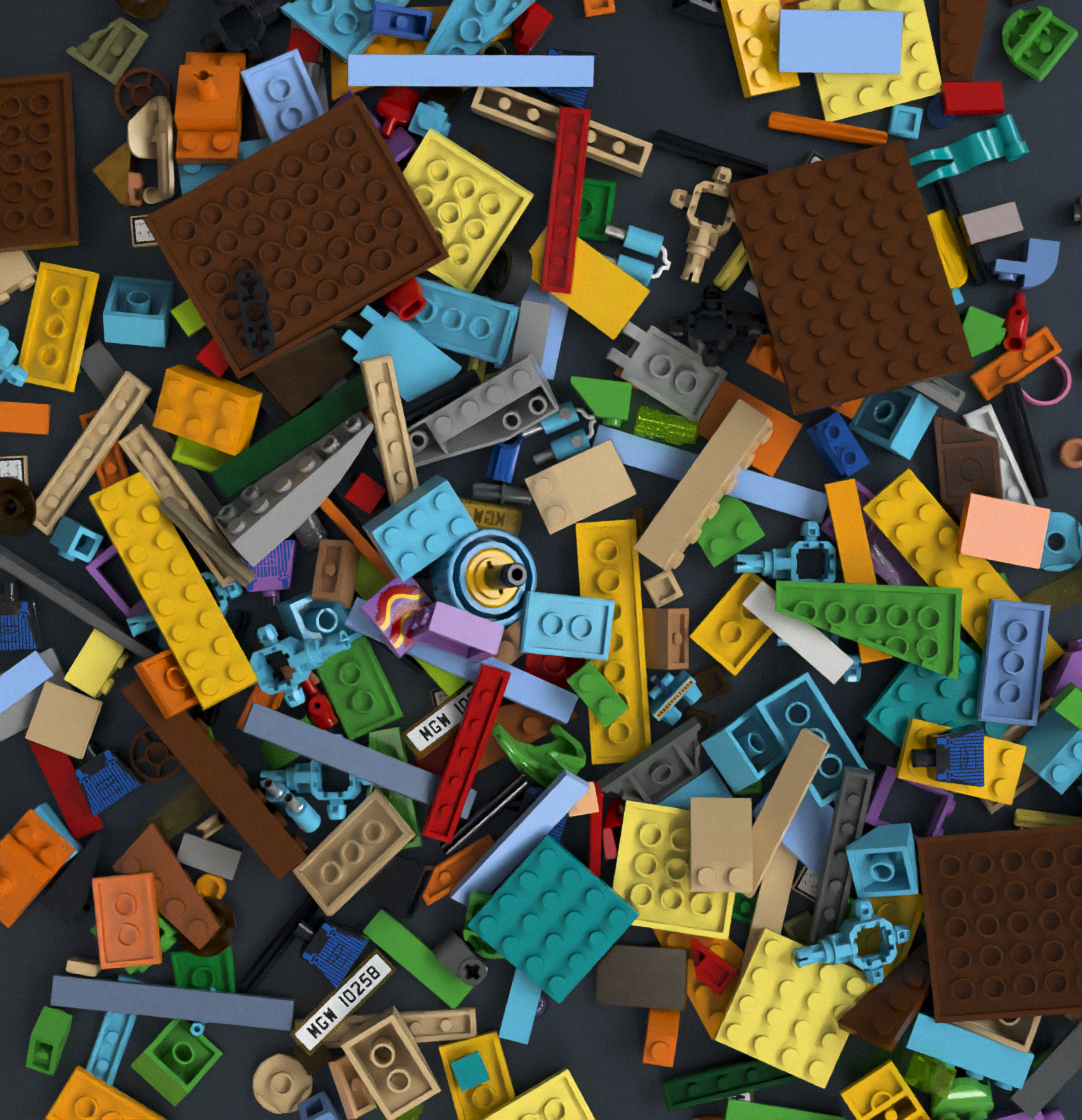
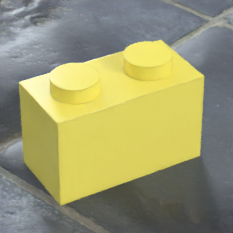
M94 628L64 680L93 698L100 697L101 694L107 695L115 682V679L111 677L117 667L122 669L131 654L127 652L128 649Z

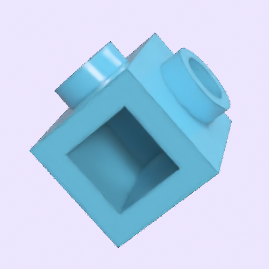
M428 101L427 105L419 102L408 128L409 135L423 140L429 129L433 128L447 138L452 124L448 123L449 117L444 112L445 107L433 101Z
M62 516L49 543L59 548L58 555L73 562L75 558H78L90 564L103 536L79 522Z

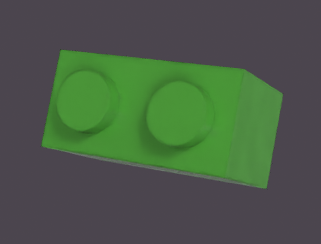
M588 660L566 679L605 728L629 709L628 705L591 660Z

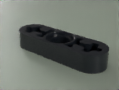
M245 267L236 274L235 286L248 350L253 355L264 357L273 351L275 345L264 282L258 270L252 267ZM246 273H251L252 278H258V283L253 284L255 295L261 292L262 298L242 300V295L249 296L246 285H240V281L245 279ZM257 303L263 307L264 314L260 320L252 321L247 318L246 308L250 304ZM267 323V329L261 328L264 339H269V343L265 344V350L259 351L257 346H252V341H255L257 338L255 329L249 332L248 326L257 327Z

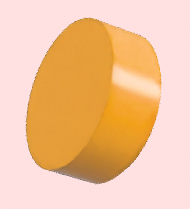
M212 873L202 875L195 885L202 896L221 899L226 892L224 878Z

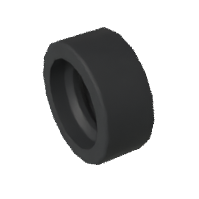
M503 244L486 272L485 288L490 299L515 305L523 298L530 284L533 267L532 256L528 249L510 244Z

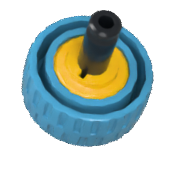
M479 528L477 531L469 533L468 536L462 537L455 546H452L449 551L435 560L432 569L433 593L439 602L507 626L522 617L525 591H536L537 572L534 560L528 548L516 536L497 528Z

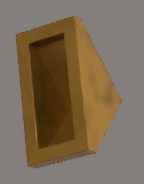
M125 142L95 167L93 171L120 204L124 207H131L128 197L129 172H134L135 156L129 151Z

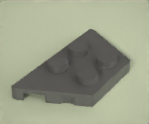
M693 716L600 779L597 783L603 792L608 793L612 791L619 794L621 799L658 804L700 775V763L698 762L700 744L697 741V731L701 730V725Z

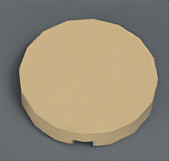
M277 1053L268 1056L259 1064L253 1076V1089L256 1100L264 1109L272 1113L282 1114L297 1111V1104L307 1100L312 1092V1074L308 1075L297 1057L291 1053Z

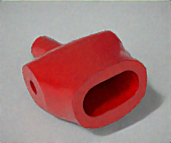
M389 86L383 92L375 110L378 115L385 119L380 131L383 139L390 140L396 125L409 127L417 109L419 99L417 92L406 86Z
M415 277L386 293L383 298L386 306L402 321L410 320L423 310L426 305L423 287Z
M1022 292L1013 294V306L1006 313L1002 327L1006 328L1003 345L1007 350L1021 351L1026 347L1029 315L1025 307L1026 295Z
M309 676L308 679L301 682L309 698L306 703V712L315 727L325 730L336 724L339 720L335 716L329 698L324 693L318 691L311 676Z

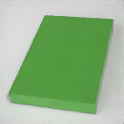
M366 635L350 642V649L329 656L327 661H324L320 667L315 668L343 730L350 741L404 716Z

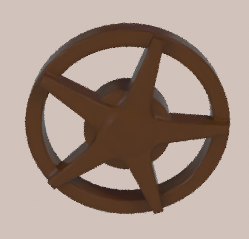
M145 67L131 69L122 75L114 91L116 107L128 121L132 117L126 112L132 108L138 107L141 109L150 99L156 96H165L170 104L172 99L171 89L166 79L159 72ZM148 73L144 83L133 86L126 82L134 74ZM153 75L162 81L166 94L155 93L150 87ZM123 84L131 91V101L124 108H122L120 103V90Z
M149 726L138 732L132 739L129 747V761L133 770L141 778L151 782L166 781L174 777L183 765L179 762L173 772L161 777L162 764L167 762V760L178 761V759L170 753L163 741L152 742L145 735L146 732L153 731ZM142 737L147 745L145 755L135 760L134 748L138 739ZM147 761L155 766L156 777L142 772L137 763Z

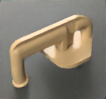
M156 96L150 99L127 123V146L129 151L137 158L157 159L158 188L149 186L143 191V199L148 204L170 199L174 195L173 160L176 159L178 129L172 114L171 104L165 96Z

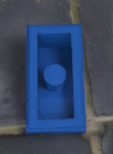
M373 1L369 33L428 42L433 11Z

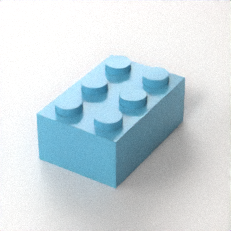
M437 474L362 526L392 574L402 582L445 554L462 537H466L469 533L478 530L448 480Z

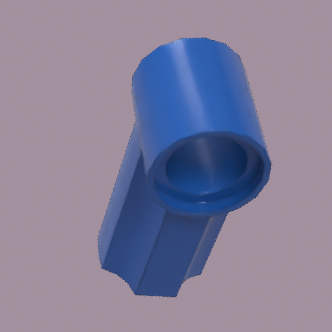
M522 432L518 434V439L514 444L507 445L500 442L493 445L486 473L487 478L512 483L520 446L523 441Z

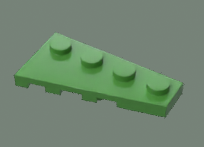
M401 726L369 732L370 749L408 763ZM375 784L368 785L366 798L375 789L381 790L416 834L402 849L422 846L424 843L416 801Z

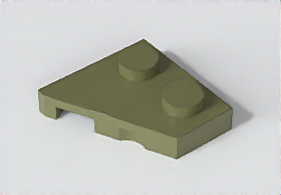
M120 17L111 22L106 29L98 30L91 34L89 40L76 48L71 46L67 49L66 53L113 85H116L149 35L125 18Z

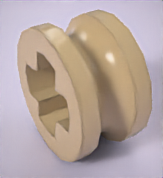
M219 811L196 827L204 832V839L227 824L226 821L220 820L219 816L221 814Z

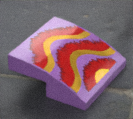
M396 577L363 604L359 611L380 632L378 637L398 658H401L418 643V641L410 639L413 632L410 629L413 615L433 602L413 577L404 582Z

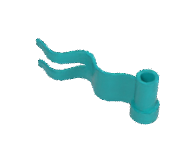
M1012 114L995 120L996 127L977 132L949 146L932 149L909 159L911 166L931 160H953L952 163L938 168L917 181L918 188L942 178L959 175L979 164L1005 156L1007 162H1011L1029 154L1030 151L1026 141L1021 140Z

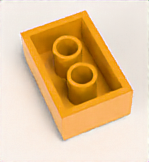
M178 364L166 369L153 427L236 456L249 448L263 393L187 365Z

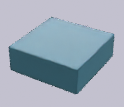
M899 104L892 106L887 135L917 140L923 109Z

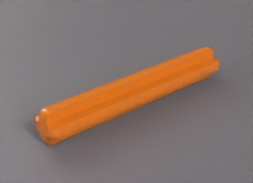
M775 111L769 115L768 127L770 129L869 147L883 145L887 142V133L885 131Z

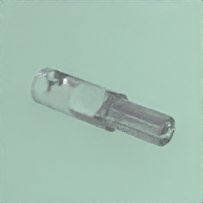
M877 544L872 546L885 567L870 546L871 556L877 563V568L887 584L905 586Z

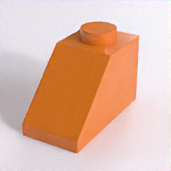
M649 1008L641 1055L642 1063L673 1068L680 1010Z

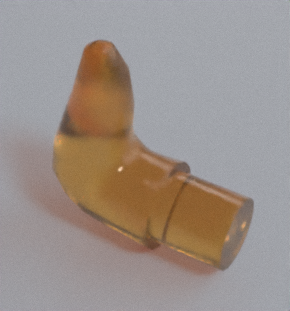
M644 507L632 509L633 518L636 519L637 536L639 538L649 527L645 518Z

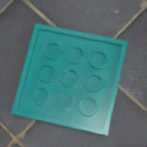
M961 640L958 681L906 662L862 717L900 750L909 717L952 728L974 724L983 728L984 736L1000 739L1011 725L975 720L982 658Z
M547 833L470 919L467 926L560 1004L637 919L639 911Z

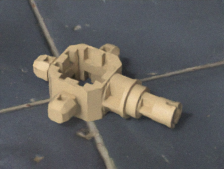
M719 166L712 177L714 183L703 181L697 184L693 195L687 194L688 191L673 190L670 203L680 209H683V207L688 208L685 217L690 227L686 239V244H688L686 252L688 256L680 279L688 281L690 273H692L690 283L699 284L705 260L709 259L711 252L715 251L719 236L729 231L732 222L736 223L731 203H729L722 226L710 224L694 217L701 192H709L729 200L725 187L727 184H730L732 175L729 168Z

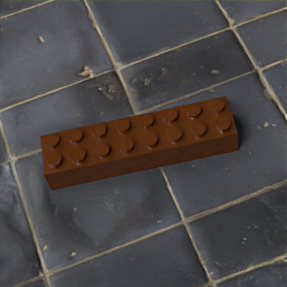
M137 677L121 690L123 695L278 880L307 857L303 851L308 847L297 834L290 836L284 827L288 823L277 810L271 813L264 804L268 799L259 788L255 787L252 790L247 785L245 780L248 778V775L237 763L232 767L225 757L229 755V752L219 740L212 743L206 734L209 732V728L199 716L193 720L187 713L188 709L165 719L140 677Z

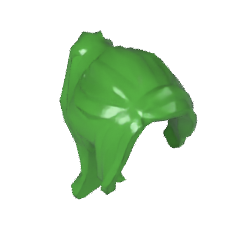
M556 722L552 723L549 729L556 737V740L541 746H533L532 744L521 743L515 740L500 723H496L493 727V735L517 769L520 772H527L536 786L547 788L564 769L577 775L586 764V753L581 743Z

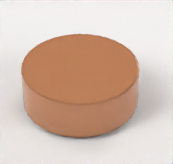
M1070 438L1060 445L1058 456L1061 463L1066 467H1082V439Z

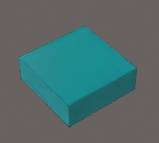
M479 1050L450 1062L462 1091L490 1080V1075Z

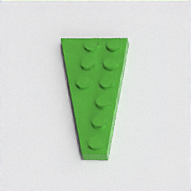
M776 580V612L958 681L962 588Z

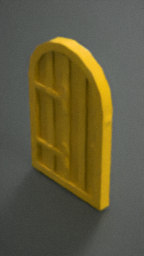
M944 209L927 215L950 289L953 290L960 288L966 283L968 265Z

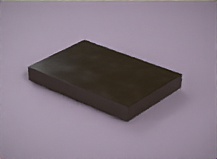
M329 326L252 371V375L289 418L293 419L359 364L353 360L355 353L336 331Z
M614 943L597 962L596 1004L686 1010L689 948Z

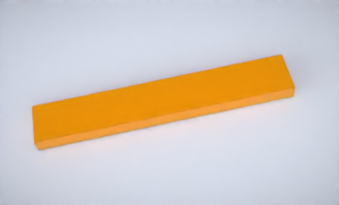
M855 478L825 484L824 488L844 583L877 585ZM857 642L861 664L892 658V655Z

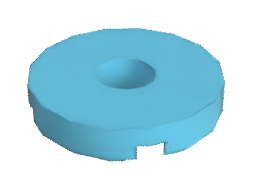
M1050 512L1040 568L1046 571L1061 572L1072 568L1082 557V525L1075 518L1064 512ZM1053 533H1058L1063 538L1062 547L1056 551L1050 549L1047 543L1048 537Z

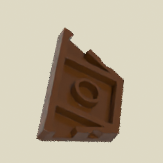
M937 415L934 416L941 505L959 526L966 493L1004 499L999 441L994 436Z

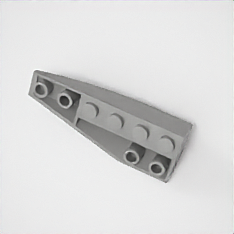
M529 352L482 380L478 385L457 395L407 426L415 467L507 441L560 409L547 377L533 354ZM376 446L372 450L381 463L378 446Z
M361 411L357 412L259 478L256 482L245 487L240 496L232 503L221 508L218 515L213 518L214 522L232 546L252 567L258 564L298 529L323 503L358 456L374 425Z

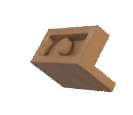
M320 539L311 595L313 600L338 602L345 608H352L361 552L349 540Z
M643 608L646 668L665 670L689 669V608Z

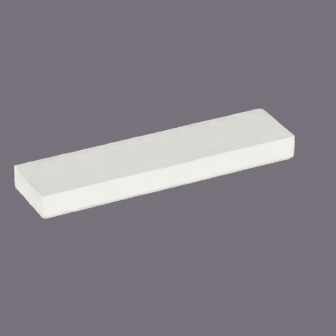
M988 404L963 415L962 418L966 426L998 438L1003 500L1036 506L992 405Z
M762 581L742 604L835 685L854 661L813 625L776 612V593Z

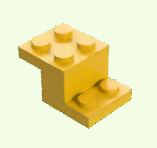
M891 1059L839 1092L857 1120H931Z

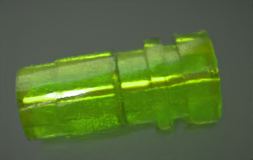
M641 406L637 414L634 434L640 437L649 435V438L654 440L656 437L664 438L663 442L681 446L683 443L695 445L698 438L700 421L673 414H663L658 409H655L653 412L651 408Z

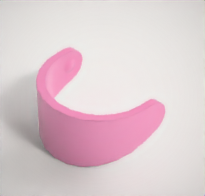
M1057 355L1053 359L1063 373L1064 384L1062 390L1056 398L1043 402L1031 398L1022 389L1024 399L1030 404L1036 406L1051 405L1061 401L1068 394L1072 382L1071 373L1066 364Z

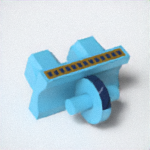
M681 669L675 677L668 672L662 680L653 675L650 680L656 686L648 693L653 698L649 703V712L658 721L662 719L673 726L682 715L674 705L681 698L692 705L702 696V693L695 685L696 681L684 669Z

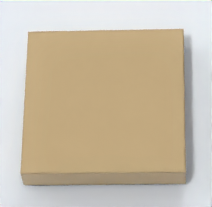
M45 681L25 738L78 759H83L103 701Z

